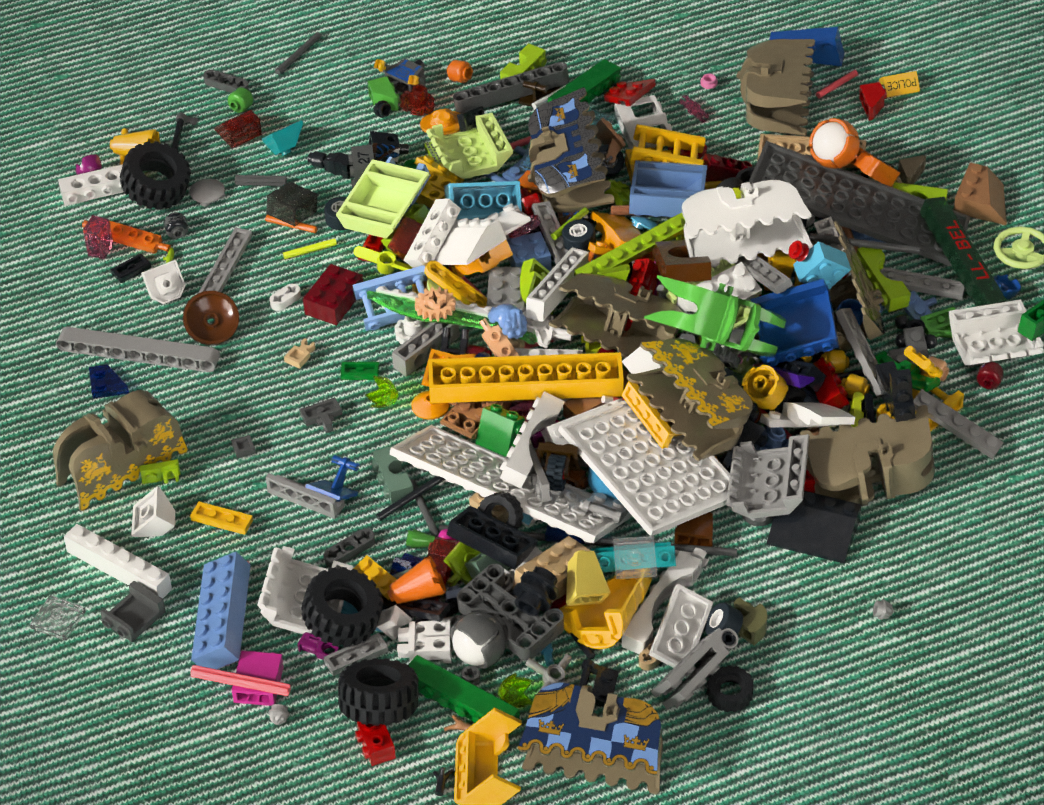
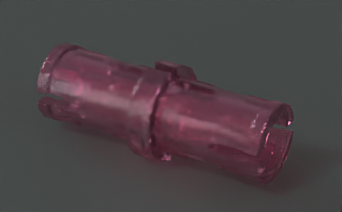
M688 95L682 96L686 102L680 98L679 103L688 110L690 115H694L701 123L706 122L702 116L708 120L709 114L701 108L699 103L694 102Z

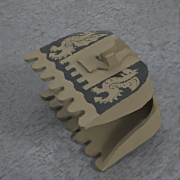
M834 221L835 228L840 235L838 237L844 248L843 252L846 253L851 267V275L838 281L829 289L839 348L847 352L853 348L847 341L843 328L838 324L834 311L846 299H856L862 305L861 311L863 313V323L860 328L865 338L871 341L885 334L884 323L879 312L881 310L879 304L884 302V299L880 296L882 293L879 289L874 291L873 284L868 279L851 241L838 222Z

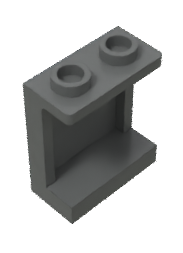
M136 581L128 585L130 593L110 611L103 608L100 611L102 624L106 628H111L117 632L121 638H126L131 642L138 638L166 612L164 600Z

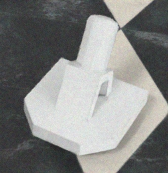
M176 260L141 273L150 298L161 304L180 298L186 286Z

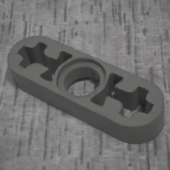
M207 70L203 74L204 83L207 86L230 93L240 87L249 90L248 81L216 70Z
M368 528L361 529L328 548L324 552L325 564L328 567H332L333 561L345 563L369 549L375 543L374 532ZM348 545H352L355 547L353 550L349 551L344 549Z

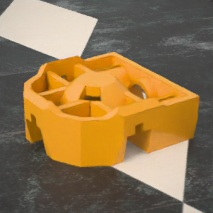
M506 239L468 265L450 266L455 275L463 278L464 275L475 272L484 273L496 267L500 261L512 256L513 253Z

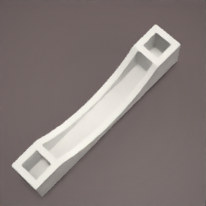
M545 391L541 398H536L532 406L535 410L530 409L526 417L528 422L524 421L519 431L522 435L517 434L513 442L516 446H511L506 456L509 460L504 459L500 470L503 471L500 479L520 489L522 488L533 466L529 451V439L538 431L555 423L565 401Z
M682 551L678 553L675 557L676 566L668 567L666 571L662 572L659 582L652 586L647 599L644 598L639 610L633 615L625 633L621 637L623 648L640 654L653 641L652 622L656 611L672 595L677 584L685 588L693 586L702 573V559Z

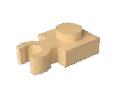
M303 339L300 347L294 345L284 356V362L300 369L310 359V353L315 350V342L307 345V339Z

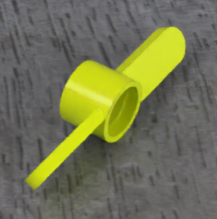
M357 246L354 249L356 257L376 263L377 270L381 274H391L395 268L403 271L412 269L410 265L396 261V256L392 252L383 251L379 253L361 246Z

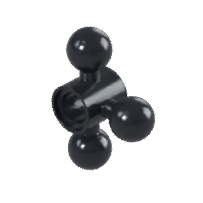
M903 314L895 318V325L899 329L923 326V331H925V323L922 320L913 319L910 321ZM903 333L897 335L895 343L899 348H906ZM932 334L925 335L927 349H933L937 345V338Z

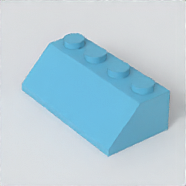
M520 181L449 183L444 187L445 199L452 200L461 208L457 220L464 218L485 219L495 212L500 213L503 211V207L511 203L518 205L522 212Z

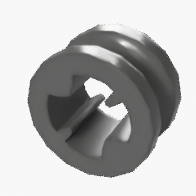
M467 666L462 670V679L475 686L479 684L480 671L477 667Z

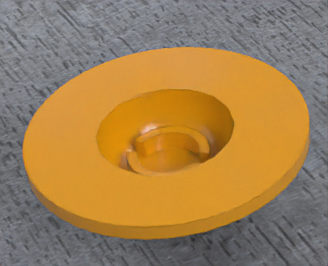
M447 108L435 110L421 119L420 128L426 132L427 129H432L433 125L442 124L444 135L460 131L457 114L460 113Z

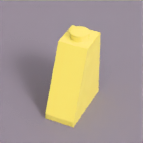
M579 550L574 553V556L568 562L567 606L602 603L611 592L594 551Z

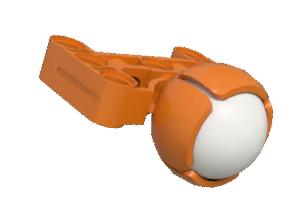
M831 118L821 123L819 122L810 136L811 155L821 166L838 169L851 163L866 175L890 187L893 186L900 175L899 171L860 147L858 132L848 121L840 118Z

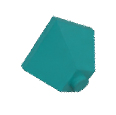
M300 120L262 138V141L275 155L281 153L284 156L292 152L290 148L296 146L303 121Z

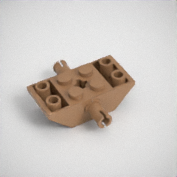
M513 400L450 403L454 407L440 420V424L468 438L476 439L482 409L491 406V404H499L503 409L509 411Z

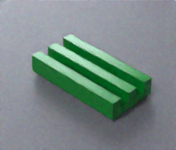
M342 362L341 380H379L380 364L379 362Z

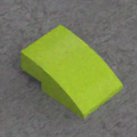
M535 258L523 261L521 268L520 292L525 303L529 294L550 272Z

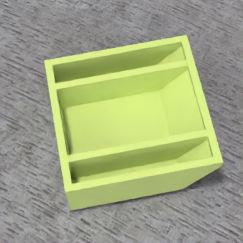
M372 159L336 216L346 229L387 239L430 174L429 172Z

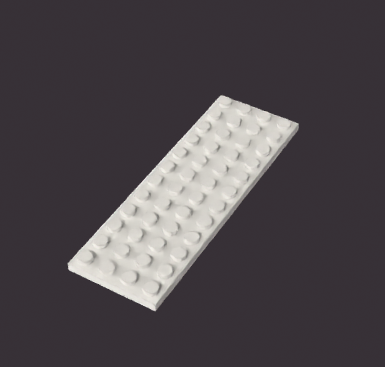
M432 425L394 445L390 450V455L398 460L411 463L416 468L427 470L432 475L443 477L450 483L459 484L466 490L475 491L482 497H487L496 492H508L521 503L523 513L530 515L535 520L546 522L551 527L562 529L569 535L578 536L588 543H595L631 517L629 512L620 523H617L603 515L591 511H582L583 502L585 499L588 500L592 494L568 483L565 484L564 491L550 490V501L542 502L540 496L536 495L535 486H532L531 476H527L521 489L500 479L503 472L500 470L504 459L509 460V458Z

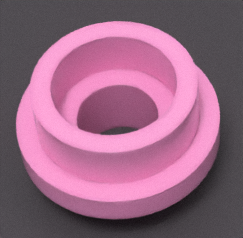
M705 74L700 84L703 88L712 89L717 86L718 80L713 74Z

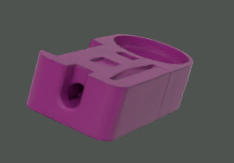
M305 632L298 642L299 652L303 650L315 654L317 658L324 660L325 656L329 655L324 652L326 649L333 648L335 649L334 652L339 650V647L332 646L330 642L324 643L320 637L316 638L308 632Z

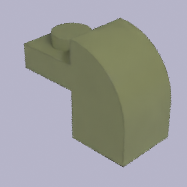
M739 597L734 601V608L741 611L743 615V624L738 635L755 646L767 632V610L761 603L753 607L751 603Z

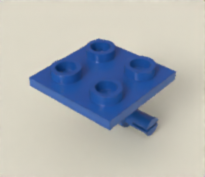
M334 455L332 463L341 465L334 482L321 480L308 483L305 487L336 499V502L358 495V492L343 487L347 468L358 471L359 463L352 462L347 457L341 458Z

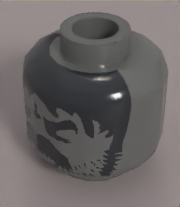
M170 213L164 219V228L167 236L170 238H181L188 233L189 226L186 217L182 213Z

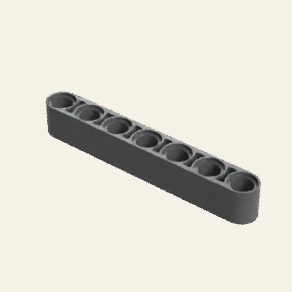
M564 62L554 63L456 92L453 95L455 111L463 113L478 106H483L484 109L533 94L532 89L523 87L524 80L530 82L538 81L539 84L548 85V89L565 85L569 82L567 64Z

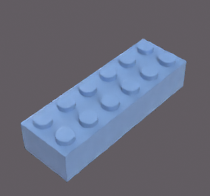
M237 551L204 564L191 658L198 666L218 669L240 659L251 565Z

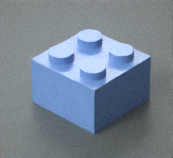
M541 231L507 239L513 253L512 256L508 257L511 267H522L523 261L535 258L546 269L552 270L551 254Z

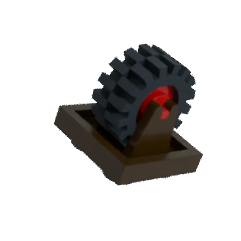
M539 442L538 453L541 466L545 467L544 473L549 482L550 490L564 491L566 479H569L570 471H581L582 463L579 448L572 444L558 445L553 442Z

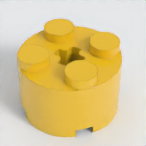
M768 365L751 368L742 380L743 389L750 396L752 402L757 403L760 409H776L788 391V385L784 378Z

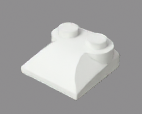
M512 203L503 207V211L500 213L495 212L487 217L499 219L505 235L531 221L528 215L520 211L518 205H513Z

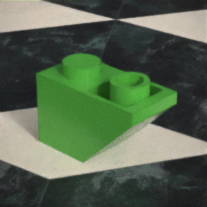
M387 76L367 81L368 93L373 105L378 103V101L384 100L390 104L392 111H398L400 97L398 93H395L393 82L390 83Z

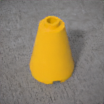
M156 129L114 136L110 140V149L113 150L114 154L126 156L131 148H135L138 144L143 145L144 142L149 141L150 143H154V141L160 142L159 132Z

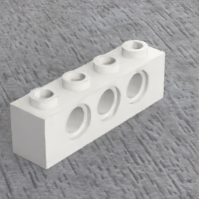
M123 164L58 179L64 206L123 193L124 191L120 184V173Z
M436 199L404 261L412 268L423 265L426 267L429 261H434L461 208L450 199Z

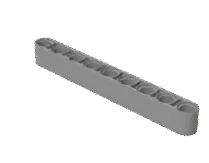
M64 327L56 341V346L65 352L202 372H213L220 358V352L212 347L74 327Z

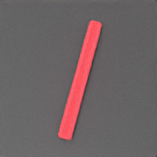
M193 665L191 669V676L199 679L288 696L291 691V686L287 683Z

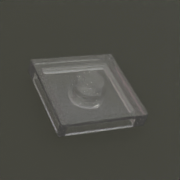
M654 536L613 538L616 579L657 577Z
M50 595L31 621L30 628L66 641L85 614L86 609L84 606Z

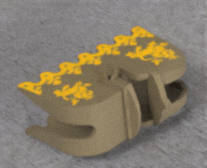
M674 338L641 342L640 347L643 350L655 353L652 356V361L657 364H664V366L641 373L628 374L627 379L632 383L642 385L639 387L638 392L643 396L652 397L649 405L652 408L663 410L660 418L674 423L671 426V431L685 436L682 439L684 446L696 449L693 452L694 459L700 461L712 455L731 450L736 446L742 434L743 425L751 414L753 402L746 391L738 385V380L733 375L725 377L724 363L707 348H702L699 344L685 339Z
M145 390L133 391L115 402L111 401L104 405L105 409L102 410L103 416L108 421L105 424L101 423L96 414H86L68 426L53 447L56 484L58 487L64 485L68 475H72L80 511H84L89 507L92 498H96L97 501L103 500L108 489L112 488L113 491H119L123 486L124 480L128 479L130 482H135L139 478V466L157 463L158 461H170L175 451L178 454H184L188 451L178 421L162 407L150 392Z

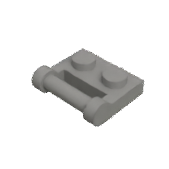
M594 492L588 500L585 499L582 505V511H591L603 515L617 523H620L629 513L618 499L609 498L603 493Z

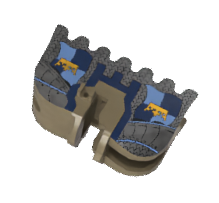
M584 87L542 104L534 110L529 118L528 127L532 138L530 141L529 158L532 164L528 181L533 182L542 193L543 201H550L555 212L571 213L580 211L584 207L588 209L615 202L612 194H604L605 191L611 188V183L605 180L608 169L605 166H601L602 161L605 159L604 154L598 152L602 143L600 139H594L599 130L596 125H591L595 119V112L593 110L587 112L590 108L587 102H580L586 96V89Z

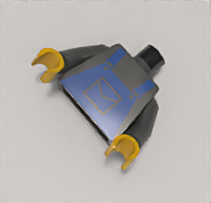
M376 59L374 68L384 72L385 77H388L390 83L393 82L396 90L412 97L418 88L425 87V64L422 60L418 59L415 62L403 59L396 64L387 65L385 61Z

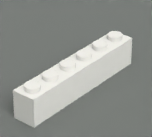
M572 247L527 297V318L543 322L569 293L561 291L559 289L560 286L574 277V270L588 263V251Z
M76 524L64 536L67 552L121 582L129 585L131 582L136 581L162 599L172 590L169 573L90 530Z

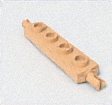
M486 318L479 322L485 330L482 338L495 357L519 356L508 338L503 334L499 325L491 327Z

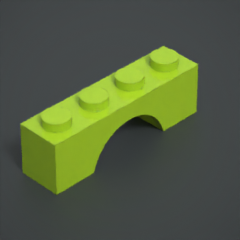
M858 248L857 255L868 279L873 284L874 291L879 289L882 293L880 295L884 299V302L881 303L882 306H885L888 312L908 307L911 293L903 281L891 280L880 272L884 267L885 261L883 251L873 248Z

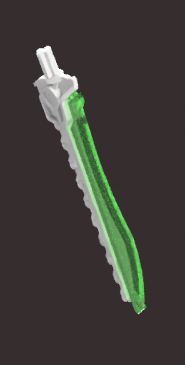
M379 286L376 292L367 291V299H371L391 311L412 319L431 322L428 317L423 319L422 315L418 316L417 311H415V298L418 297L416 292L403 293L400 289L392 291L388 290L385 286ZM460 300L456 301V310L452 311V316L447 315L446 320L440 318V321L432 320V322L483 329L479 322L486 318L491 327L499 325L498 322H489L488 313L491 311V306L482 308L476 303L466 305ZM548 316L543 322L534 321L526 317L527 332L522 338H518L525 340L529 344L537 342L538 345L548 348V344H550L553 338L572 341L573 335L568 334L566 329L549 326V322L554 320L553 316Z

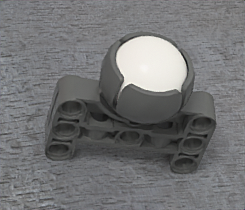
M500 564L489 565L457 594L458 609L463 616L454 623L450 630L453 648L456 655L463 662L479 669H485L497 663L502 657L506 645L521 660L533 659L564 631V615L561 610L552 608L541 617L538 615L535 617L525 614L516 607L514 602L516 598L503 589L505 586L504 568Z

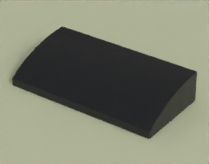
M472 506L466 508L449 522L446 534L514 570L523 563L538 543L537 539Z

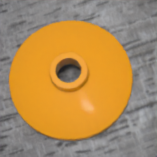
M428 390L416 395L412 400L411 406L416 416L426 420H433L444 416L449 410L450 403H430V391Z

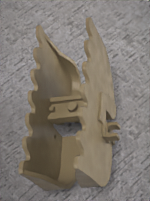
M773 39L758 43L747 50V57L742 64L741 70L737 72L736 77L741 81L740 90L743 101L746 104V121L752 127L762 131L807 135V129L800 126L808 124V119L802 116L809 115V110L802 107L810 105L808 97L812 95V92L809 88L813 86L810 78L814 77V72L811 71L810 67L805 66L813 63L812 58L805 56L814 54L812 48H807L815 45L814 39Z
M580 273L560 286L559 289L561 291H574L578 297L572 298L567 307L554 320L549 322V326L554 328L564 327L570 335H583L586 342H599L603 349H616L618 352H621V357H628L640 347L641 342L674 339L679 329L645 319V315L668 310L683 311L672 302L653 295V290H646L643 286L639 289L638 295L634 296L630 294L633 286L623 279L620 280L599 274ZM629 317L633 322L631 328L624 333Z
M927 405L919 406L915 414L916 418L907 421L896 422L895 419H891L887 414H881L878 416L876 423H871L869 419L862 418L858 421L857 427L839 425L838 431H832L828 426L821 427L817 436H814L808 430L801 431L800 435L809 434L810 436L806 469L814 477L815 493L866 506L875 497L872 483H882L886 500L895 498L897 495L911 494L926 488L933 480L935 473Z

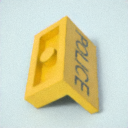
M917 71L879 78L881 85H884L887 97L920 92Z

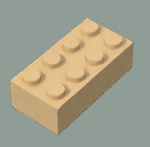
M568 536L515 570L513 589L517 583H521L520 577L524 572H532L536 566L545 568L552 572L558 581L555 586L559 594L555 600H551V603L566 594L568 562L574 556V553L579 550H591Z

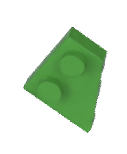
M955 307L920 317V320L925 323V333L932 334L935 337L952 338L949 311L956 310Z

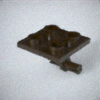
M524 80L523 87L532 89L533 94L521 97L519 104L532 107V103L561 87L548 89V85L539 84L538 81L530 82Z

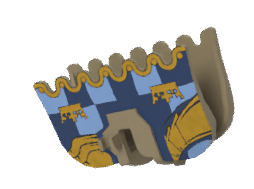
M559 682L544 687L535 695L524 733L518 745L520 752H527L522 764L523 770L531 771L535 768L536 764L541 763L543 771L548 775H552L558 767H562L565 777L569 779L574 778L577 772L583 771L588 782H594L599 775H604L609 786H615L620 779H625L628 789L636 790L640 783L645 782L649 793L659 794L663 753L662 729L659 715L650 704L635 698L618 697V694L609 692L606 704L604 705L603 716L598 717L596 713H593L596 704L595 696L592 693L593 686L582 685L580 687L570 683Z

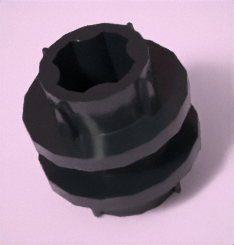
M536 566L532 572H524L520 577L521 583H517L513 589L517 597L514 601L516 607L525 614L535 617L540 611H548L552 605L551 600H555L559 594L555 586L558 582L556 576L549 570Z

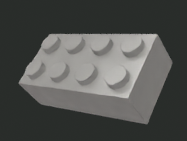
M494 267L489 270L487 306L497 307L501 304H512L518 309L521 306L526 307L520 292L522 267ZM487 320L491 327L499 325L498 322L490 323Z

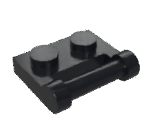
M585 659L582 663L583 671L579 686H586L590 673L595 674L596 677L592 688L596 701L595 705L604 707L608 693H614L619 671L597 665L592 660Z

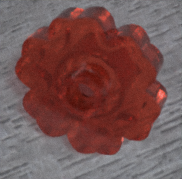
M417 84L413 86L411 92L405 91L401 94L400 107L412 115L422 116L424 113L430 114L434 111L435 99L431 94H428L427 88L424 85Z

